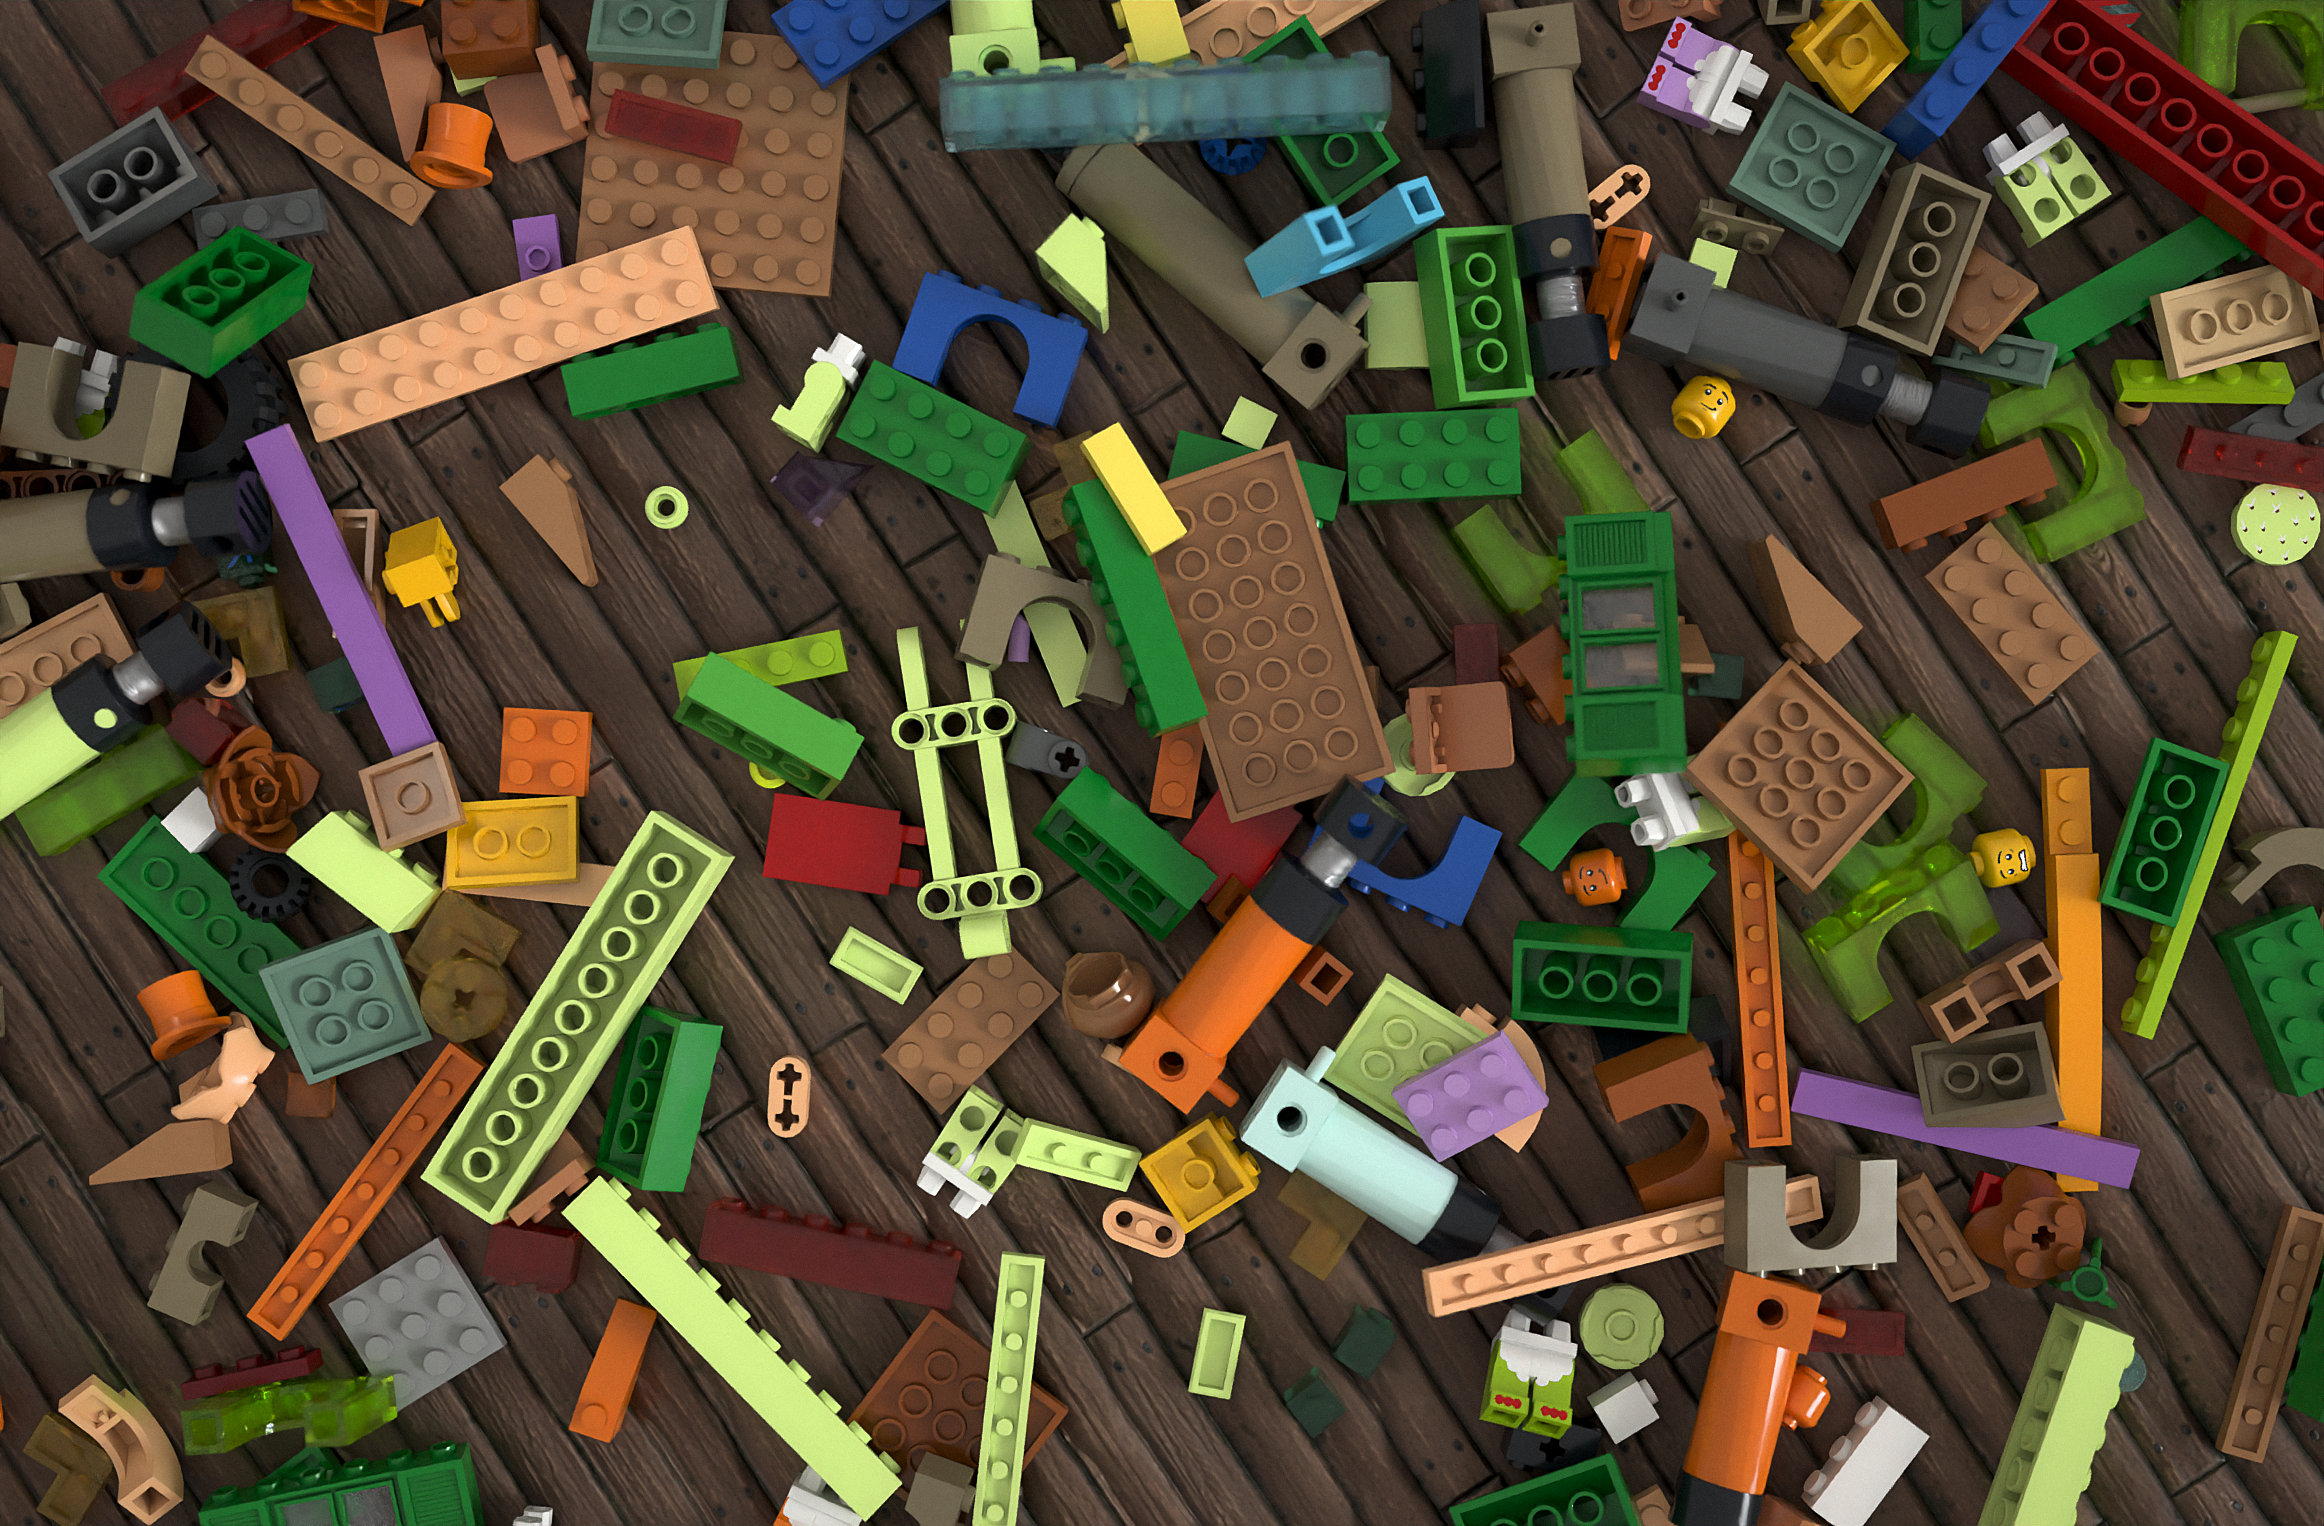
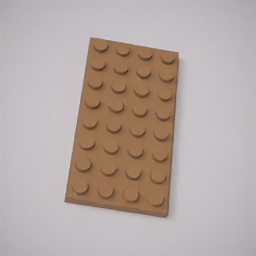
M1288 440L1158 484L1187 533L1184 537L1150 556L1208 711V715L1198 723L1231 824L1330 793L1344 774H1349L1359 781L1365 782L1396 772L1291 442Z

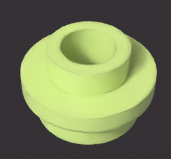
M659 487L653 490L646 499V515L650 522L659 528H676L684 522L688 515V501L684 494L674 487ZM670 500L674 503V512L669 516H664L661 513V505L663 502Z

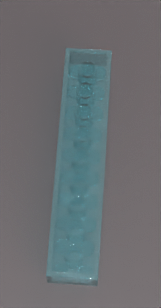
M1359 51L1350 55L1351 58L1333 59V55L1330 53H1315L1306 56V60L1288 61L1287 56L1271 55L1263 57L1262 63H1244L1242 58L1228 57L1219 59L1217 65H1199L1197 60L1185 59L1173 62V67L1155 68V64L1152 62L1143 61L1130 63L1128 69L1110 70V66L1107 64H1090L1084 66L1083 71L1065 72V68L1062 66H1046L1038 70L1039 73L1021 74V71L1016 68H1002L995 70L992 76H976L974 71L958 70L950 72L949 78H939L942 134L947 152L1383 131L1392 111L1389 56L1377 57V52Z

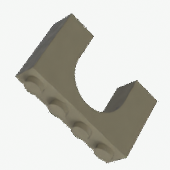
M18 342L0 432V445L17 449L15 456L17 458L43 463L44 456L48 455L52 456L51 464L79 469L80 462L88 463L87 471L114 476L115 470L118 468L124 470L122 477L150 483L152 475L171 478L191 375L163 366L126 360L115 413L104 430L86 440L81 434L75 418V400L84 357L53 347Z
M996 552L995 556L988 554L981 564L953 659L995 671L1002 663L1014 620L1020 610L1029 605L1042 602L1058 604L1069 609L1077 616L1084 626L1088 639L1087 658L1075 698L1114 711L1123 706L1128 692L1120 672V664L1123 662L1118 648H1113L1107 638L1105 624L1108 621L1103 607H1098L1092 597L1091 583L1093 581L1077 579L1075 583L1060 578L1061 572L1056 569L1041 565L1033 569L1021 565V560L1018 557L1004 552Z
M1874 1153L1836 1155V1198L1833 1214L1826 1227L1817 1236L1803 1242H1799L1792 1234L1786 1218V1165L1765 1159L1725 1161V1265L1739 1269L1747 1274L1766 1278L1768 1277V1271L1779 1270V1273L1783 1275L1799 1276L1805 1274V1268H1816V1271L1824 1273L1842 1272V1266L1852 1265L1854 1269L1878 1270L1879 1263L1897 1262V1159Z

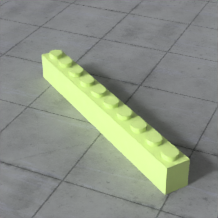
M599 1175L561 1213L866 1522L903 1483L897 1476L902 1468L887 1452L883 1451L878 1456L867 1445L872 1437L855 1420L847 1425L836 1414L842 1407L824 1389L817 1394L806 1383L811 1378V1375L795 1359L787 1364L776 1353L781 1345L764 1328L758 1334L746 1322L751 1317L750 1313L735 1298H732L727 1303L716 1292L721 1284L704 1267L697 1273L687 1263L686 1260L691 1256L688 1250L674 1237L667 1242L656 1231L662 1224L645 1207L637 1212L626 1201L632 1194L615 1177L608 1182Z

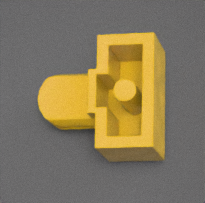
M439 516L391 533L388 551L385 552L386 567L382 571L383 581L391 595L397 594L404 608L420 603L433 628L444 625V616L449 622L460 619L459 606L452 593L454 584H457L458 580L457 551Z

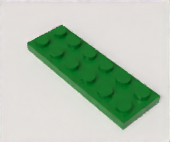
M161 813L154 814L96 877L191 965L199 970L205 978L283 1050L291 1048L258 970L261 965L307 948L275 919H270V923H262V918L256 917L253 920L248 917L247 912H241L237 907L236 901L233 900L229 876L203 852L190 853L161 824L165 817Z

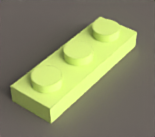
M1026 1118L1010 1157L1015 1164L1126 1192L1142 1153L1137 1147Z

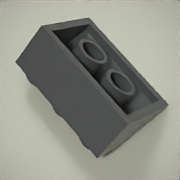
M158 106L47 173L86 243L110 259L115 258L192 211V208L200 206L220 193L199 156Z

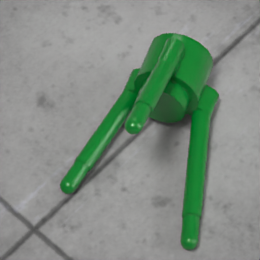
M2100 1237L2093 1239L2089 1264L2077 1267L2072 1272L2069 1280L2052 1278L2047 1281V1284L2054 1288L2062 1289L2065 1292L2073 1291L2081 1300L2087 1302L2098 1300L2102 1305L2115 1310L2118 1308V1303L2106 1294L2108 1287L2107 1279L2102 1270L2099 1269L2102 1250V1239Z

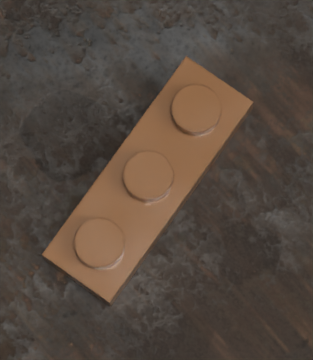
M1922 1172L1898 1182L1897 1218L1948 1301L1951 1303L1987 1289L1991 1280L1925 1173Z

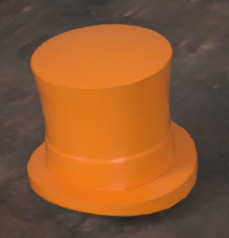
M435 103L430 105L428 108L426 142L423 151H417L411 155L410 167L412 171L423 181L446 189H471L490 184L493 173L485 168L484 165L485 151L493 127L492 118L477 109L460 104Z
M199 970L184 971L166 977L146 987L137 995V1000L143 1007L155 1030L157 1040L151 1046V1053L157 1061L176 1057L233 1025L230 1017L218 1016L208 998Z

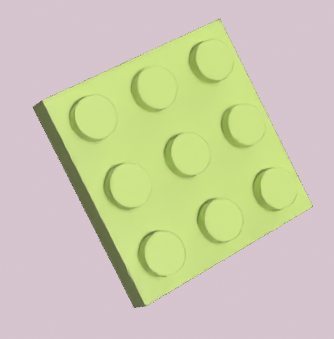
M1386 973L1334 1049L1336 1057L1322 1078L1420 1137L1392 1096L1394 1087L1483 1040L1489 1035L1389 973Z

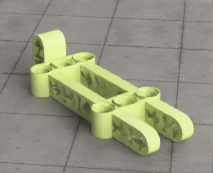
M960 619L961 630L965 619ZM918 626L897 629V642L908 712L900 714L894 720L892 736L901 748L914 752L934 880L920 890L917 899L919 910L925 917L932 920L961 917L959 931L965 960L1010 953L1012 949L1006 910L1033 905L1040 899L1043 893L1041 877L1030 869L1021 868L1001 739L1009 737L1014 732L1017 723L1016 712L1007 701L995 698L991 671L966 663L972 702L932 708L920 629ZM1003 708L1007 711L1009 715L1008 722L1003 729L992 730L987 727L986 716L991 709ZM954 714L964 716L966 720L964 732L957 737L948 736L944 730L946 719ZM919 721L924 728L922 738L913 744L906 743L902 736L904 726L908 722ZM978 743L997 872L958 878L939 749ZM1021 875L1029 876L1035 885L1033 895L1025 900L1016 898L1011 890L1014 879ZM978 882L987 883L992 890L990 902L982 907L975 905L970 899L971 887ZM937 888L945 890L950 898L948 908L941 913L933 912L928 906V896Z

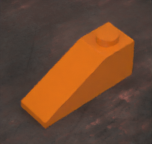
M623 1297L618 1298L582 1387L568 1430L610 1443L619 1432L659 1314L655 1308Z

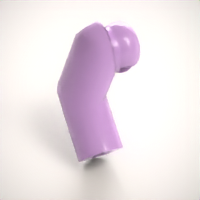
M1018 613L1009 636L1008 661L1028 663L1030 626L1027 620Z

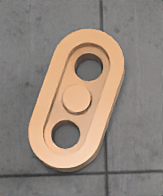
M1119 1197L1112 1200L1104 1210V1230L1115 1241L1162 1258L1175 1255L1183 1247L1185 1232L1172 1213L1129 1197ZM1119 1212H1129L1132 1215V1221L1127 1225L1118 1223L1116 1216ZM1166 1226L1172 1231L1171 1237L1167 1240L1159 1239L1156 1236V1230L1159 1227Z

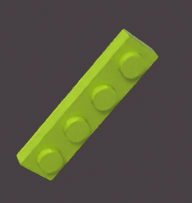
M2115 359L2110 370L2119 402L2290 404L2295 394L2285 362H2237L2169 381L2164 360Z
M840 629L717 654L774 687L850 672ZM707 656L673 663L680 702H682Z

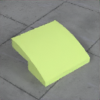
M1418 281L1372 282L1363 284L1364 294L1373 301V304L1364 314V339L1371 344L1365 351V369L1396 371L1410 368L1430 369Z

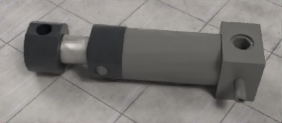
M1659 252L1644 267L1625 332L1620 340L1621 350L1667 367H1672L1679 360H1683L1813 408V411L1863 429L1870 424L1876 413L1882 414L1897 421L1900 420V422L1907 423L1906 443L1952 460L1962 458L1972 445L1989 404L1991 393L1989 384L1941 366L1934 369L1926 380L1919 379L1918 377L1915 378V376L1908 375V373L1904 374V372L1895 369L1898 357L1897 348L1850 331L1838 330L1715 285L1713 283L1717 272L1669 254Z

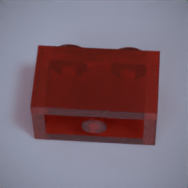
M193 697L192 699H185L172 711L170 717L173 720L164 730L203 765H215L222 758L229 743L242 730L253 724L225 699Z
M508 1218L491 1225L482 1275L495 1277L494 1282L501 1285L519 1286L520 1282L537 1285L536 1290L540 1292L560 1294L562 1290H568L577 1280L585 1236L577 1230L540 1223L535 1224L530 1221H526L518 1226L512 1218Z

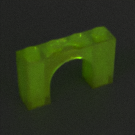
M2181 0L2178 45L2179 64L2227 96L2236 86L2238 40L2243 28L2257 23L2271 24L2288 32L2296 40L2304 58L2303 87L2306 88V99L2302 109L2324 111V0Z
M2074 362L2051 372L2046 389L2023 385L1989 401L1985 417L1978 431L1980 440L1986 450L2031 429L2048 428L2066 435L2076 445L2081 454L2084 474L2081 486L2074 498L2065 506L2021 526L2038 564L2053 562L2147 518L2143 511L2145 506L2143 496L2136 486L2131 485L2125 472L2127 467L2126 460L2122 452L2117 447H2113L2106 432L2108 431L2107 419L2100 409L2095 408L2089 395L2090 384L2088 378L2083 371L2077 370Z
M1594 429L1588 431L1552 458L1580 498L1584 515L1652 511ZM1486 504L1449 531L1452 538L1507 614L1517 609L1521 615L1525 614L1543 601L1539 595L1540 592L1550 585H1553L1558 590L1559 574H1567V560L1558 561V555L1541 556L1522 548L1513 539L1489 504Z
M1914 713L1901 714L1877 739L1886 750L1915 776L1911 781V785L1916 796V812L1910 827L1900 838L1882 846H1872L1860 839L1827 875L1861 907L1871 908L1873 905L1879 907L1885 903L1895 891L1892 885L1903 874L1905 876L1910 875L1922 864L1924 857L1921 854L1932 843L1937 845L1948 837L1954 828L1951 823L1961 812L1967 814L1980 803L1983 798L1980 792L1988 785L1976 771Z
M1947 839L1930 848L1921 856L1893 872L1878 884L1856 896L1853 900L1802 932L1835 1001L1857 1024L1893 1001L1879 972L1877 953L1886 933L1902 918L1919 911H1933L1942 933L1965 954L2001 931L1970 859Z
M393 1374L267 1383L217 1394L181 1412L186 1455L227 1453L259 1436L300 1427L305 1428L307 1448L346 1446L398 1417Z

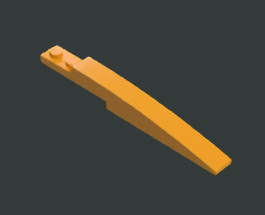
M2089 767L2040 769L2048 938H2042V942L2064 978L2044 990L2046 1034L2050 1042L2066 1119L2065 1121L2050 1123V1125L2100 1136L2102 1094L2101 904L2097 902L2100 892L2099 853H2093ZM2052 1172V1178L2063 1192L2098 1191V1182Z

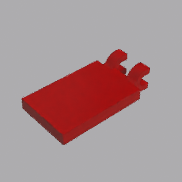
M1218 788L1180 843L1193 856L1201 858L1208 865L1209 869L1218 876L1200 900L1209 905L1232 876L1251 889L1266 871L1303 817L1301 813L1294 809L1296 804L1231 824L1220 788Z
M775 792L762 877L887 896L891 893L892 883L919 888L922 887L924 870L901 867L899 865L903 842L922 846L928 845L926 827L901 824L903 811L832 800L821 801L812 797Z

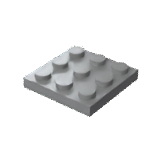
M442 1235L328 1304L394 1413L508 1343Z

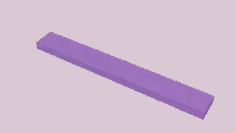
M281 425L246 440V446L393 757L436 742L437 739L290 425Z
M1802 1067L1798 1069L1789 1101V1109L1792 1112L2129 1189L2140 1153V1148L2136 1144L2049 1124L2024 1128L1926 1127L1919 1094Z

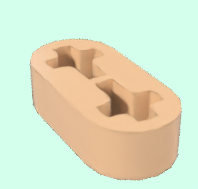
M1634 164L1625 165L1588 194L1589 203L1594 207H1598L1605 200H1608L1611 204L1602 215L1605 222L1598 218L1594 219L1595 233L1607 230L1608 225L1612 226L1648 194L1650 178L1642 167ZM1624 176L1627 180L1632 178L1638 180L1639 184L1635 188L1637 195L1629 191L1620 199L1616 196L1615 192L1624 183L1621 177Z
M797 1055L782 1057L773 1065L770 1072L768 1125L772 1132L785 1138L793 1137L800 1133L807 1124L809 1117L811 1072L806 1060ZM788 1063L794 1064V1071L801 1072L802 1076L794 1081L792 1093L787 1092V1079L779 1075L780 1071H784L788 1067ZM786 1099L792 1100V1114L799 1115V1120L794 1121L790 1128L785 1127L784 1120L777 1119V1114L782 1113L786 1108Z

